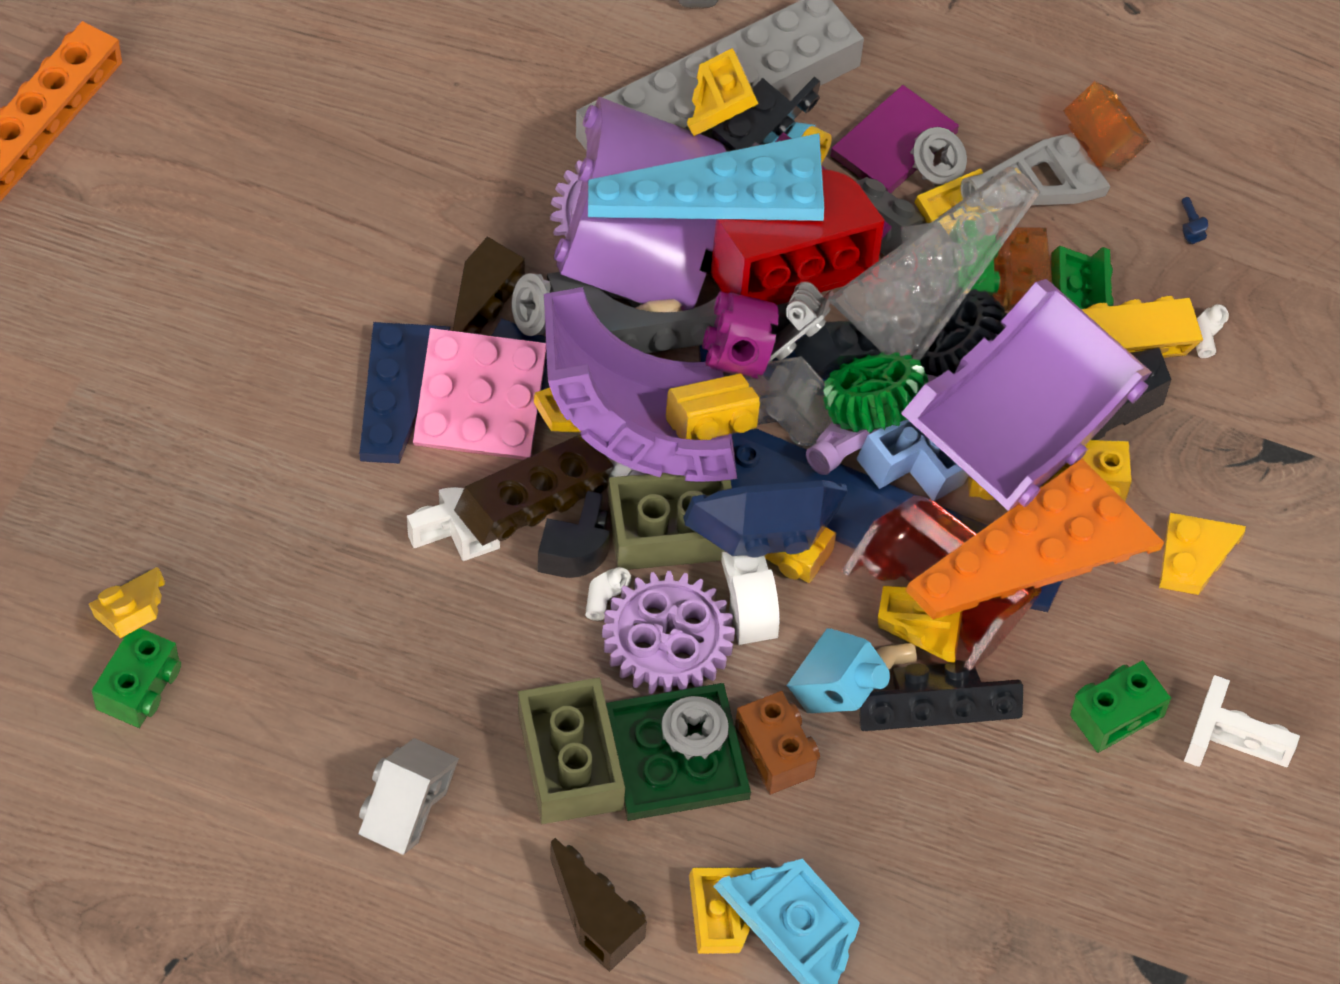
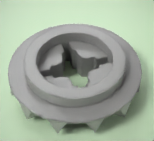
M933 127L923 131L914 139L915 144L910 152L914 155L915 161L912 168L920 171L922 180L933 182L935 187L963 175L967 165V154L963 143L953 132L945 128ZM944 148L940 158L942 162L934 166L933 160L935 156L933 153Z
M525 274L519 279L513 292L512 312L515 323L519 330L528 336L541 335L545 332L544 294L550 293L551 284L550 281L543 279L542 274Z
M698 696L682 698L674 702L663 716V739H666L672 752L678 751L684 754L687 759H690L692 756H702L706 759L710 753L716 750L720 751L722 744L728 736L726 714L718 704L710 699ZM705 720L702 727V736L694 733L691 736L685 737L688 730L686 723L695 726Z

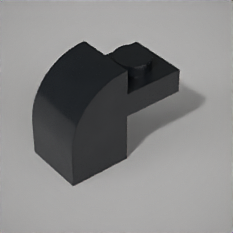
M587 491L579 524L547 518L538 550L539 573L575 578L587 575L602 565L609 552L610 531L605 530L608 511L602 510L603 494Z

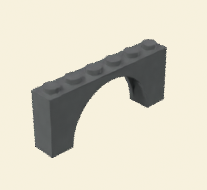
M560 272L547 274V281H550L551 284L550 293L583 287L586 298L600 322L618 339L644 353L702 345L707 326L714 327L717 317L714 314L716 298L690 310L650 312L624 305L603 293L599 288L561 275ZM789 302L777 305L778 325L771 324V334L779 333L791 323L786 316V308Z

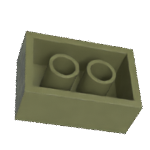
M662 473L661 477L649 474L610 477L608 508L617 567L632 570L721 561L722 552L725 551L686 526L683 517L693 496L706 495L707 497L718 491L732 489L731 481H685V476Z
M600 677L518 691V717L541 825L624 810L625 785Z

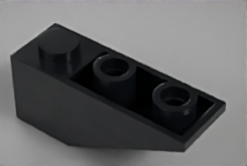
M893 319L826 322L813 336L808 337L806 335L796 342L797 346L794 349L808 380L828 379L831 372L840 370V365L850 364L854 358L862 359L867 357L868 354L875 356L881 352H884L885 355L899 352L900 356L909 353L904 342L903 333Z

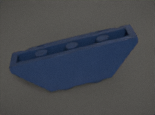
M825 480L742 486L718 491L707 497L706 495L693 496L683 518L686 526L731 556L747 555L756 558L767 553L786 552L787 554H798L812 547L838 512L848 491L846 484H836Z

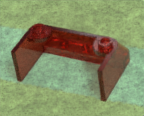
M916 495L873 521L842 572L849 576L865 565L868 572L880 581L897 580L900 577H904L911 582L975 536L976 533L934 501ZM1031 586L1021 589L1013 596L1003 599L1000 596L979 602L977 607L962 611L961 622L963 625L960 628L959 635L963 646L972 653L964 667L972 670L997 649L1034 604L1042 591L1041 587L1035 588Z

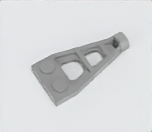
M1074 133L1044 139L981 175L964 178L961 182V195L969 207L979 205L1077 204L1106 196L1111 186ZM1042 162H1047L1062 185H1042L1031 168ZM1016 173L1027 190H1010L1002 178Z

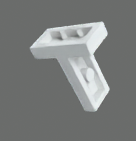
M1214 675L1184 762L1200 767L1211 740L1288 767L1296 750L1300 735L1291 733L1281 725H1269L1252 719L1244 712L1238 710L1229 711L1221 708L1230 680Z

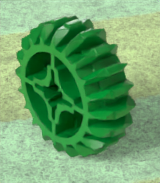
M881 352L875 356L868 354L867 357L862 359L854 358L852 363L840 365V370L831 372L830 378L824 381L823 401L825 409L828 410V415L831 417L833 424L840 425L841 429L847 430L852 428L853 432H859L864 429L871 433L874 429L882 428L885 431L886 427L892 425L900 426V422L908 420L901 413L925 383L929 382L928 375L925 374L920 360L912 359L911 355L900 356L899 352H894L890 355H885L884 352Z

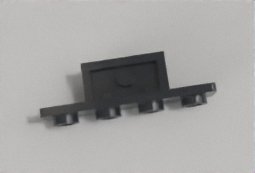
M813 77L790 101L762 78L752 88L759 104L716 125L713 128L712 135L731 151L772 143L783 132L787 135L790 133L796 123L794 119L802 111L808 113L814 108L820 99L818 93L821 81Z
M955 660V663L947 662L946 664L935 665L914 663L906 667L893 668L895 690L872 691L860 707L859 725L862 731H876L1019 719L1023 715V684L1019 679L981 682L973 661Z

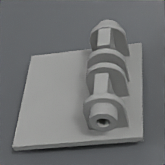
M801 282L796 285L786 308V316L791 323L776 334L769 362L775 357L781 361L796 348V340L804 334L808 337L813 336L825 325L826 321L824 318L831 310L829 304L834 294L832 290L823 296L810 282Z

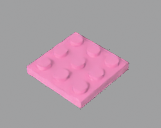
M430 328L413 439L414 445L522 460L531 457L538 409L534 404V393L541 391L547 353L546 343Z

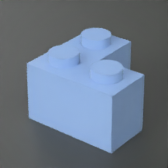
M908 420L900 422V426L892 425L886 427L885 431L880 428L869 434L856 458L879 489L910 472L933 502L963 486L969 476Z

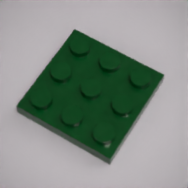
M724 683L606 703L625 785L624 808L627 821L750 800L751 790ZM691 696L704 697L712 700L722 708L728 720V736L722 744L720 751L716 750L710 753L706 759L702 756H692L690 759H687L684 754L678 751L672 752L666 739H663L662 720L666 710L677 700ZM705 720L695 726L686 723L688 730L685 737L691 736L694 733L702 736V727Z

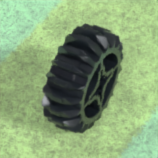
M973 289L967 293L962 290L956 298L950 295L947 302L942 305L937 304V309L932 314H926L927 320L925 323L917 326L919 333L912 338L914 345L910 350L914 355L913 359L920 360L925 374L939 377L947 370L954 374L962 358L984 338L988 341H993L1006 328L1001 324V320L1007 315L1005 308L986 291L979 292L977 289Z

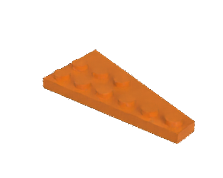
M1082 458L1041 487L1038 495L1026 507L1019 503L909 582L906 592L934 620L977 607L979 602L999 596L1001 599L1013 596L1021 589L1031 586L1039 588L1091 572L1093 567L1113 561L1115 564L1129 560L1130 556L1142 552L1150 554L1160 551L1165 542Z

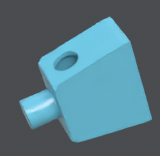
M827 628L791 678L787 687L807 713L856 711L863 705L873 689H883L887 686L890 673L886 664L869 641Z

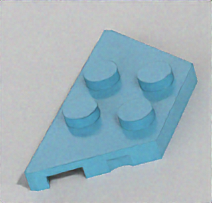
M803 859L787 862L775 868L765 867L757 869L749 874L737 877H723L713 886L800 984H838L841 973L845 971L849 958L848 950L850 944L855 940L860 922Z

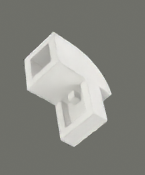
M451 487L440 489L439 505L424 506L413 514L407 515L408 537L413 548L451 536L462 561H466L500 549V541L496 539L482 546L455 513L454 509L464 488Z
M722 552L721 562L731 594L729 612L733 615L732 623L738 645L778 638V597L772 569L768 570L765 556L752 558L747 555L731 556L727 552Z

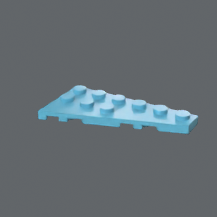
M819 133L589 179L588 217L823 221L824 196Z

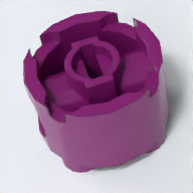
M719 292L714 306V314L717 315L714 327L707 326L702 342V348L708 350L706 366L711 367L713 370L734 375L741 373L746 378L757 380L759 379L758 375L762 376L765 372L772 354L776 335L771 334V324L778 325V307L772 302L731 292Z

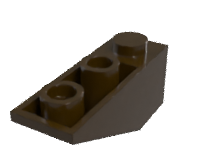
M487 236L464 263L452 331L480 335L482 328L489 320L495 321L501 314L504 303L513 295L517 282L525 275V258Z
M554 838L551 841L550 860L578 942L610 972L645 939L646 916L636 903L631 900L624 901L615 892L614 885L604 874L600 872L595 874L585 865L582 855L573 846L567 845L565 847Z

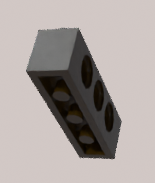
M579 434L465 486L454 511L482 546L496 539L504 541L512 536L516 530L526 525L530 527L536 526L551 513L556 511L562 513L569 510L577 501L586 497L587 491L601 494L608 486L607 479L614 465L606 455L591 446Z

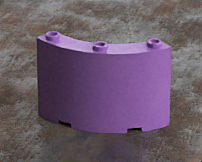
M598 97L595 106L590 105L583 119V126L586 127L587 154L578 173V179L582 181L574 215L566 239H560L554 254V260L557 261L556 265L561 275L642 304L654 300L675 299L682 304L680 306L682 311L693 309L706 273L699 271L705 250L713 251L716 219L588 217V180L726 152L723 143L701 134L693 136L690 130Z
M1047 279L1035 282L1014 308L1001 320V324L1006 328L993 341H988L984 338L962 358L954 374L947 370L934 380L925 383L901 413L1007 510L1012 509L1019 503L1026 507L1041 490L1040 487L1066 463L1072 466L1079 461L1088 451L1085 445L1116 414L1127 400L1134 403L1146 391L1148 385L1144 381L1152 373Z
M583 287L544 294L548 383L561 413L566 420L570 419L581 431V437L586 442L622 465L657 477H661L662 473L682 475L685 476V481L694 482L737 479L732 434L712 438L711 440L681 439L677 436L676 430H673L665 416L669 389L724 377L722 371L711 369V367L706 366V362H681L658 358L624 343L613 335L597 318L586 298Z

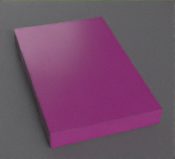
M902 85L831 148L830 156L861 179L866 177L875 179L886 187V191L892 193L917 170L912 168L915 161L914 155L910 153L915 144L914 139L923 131L933 127L948 129L956 135L959 125Z

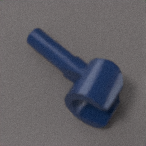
M1185 197L1181 202L1189 222L1183 224V234L1189 244H1195L1207 238L1205 231L1208 228V220L1205 217L1199 218L1191 199Z

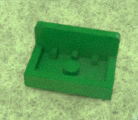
M1059 245L1051 252L1052 284L1080 309H1087L1098 303H1107L1108 306L1114 305L1111 283L1113 267L1111 265L1110 249L1102 247L1092 256H1088Z

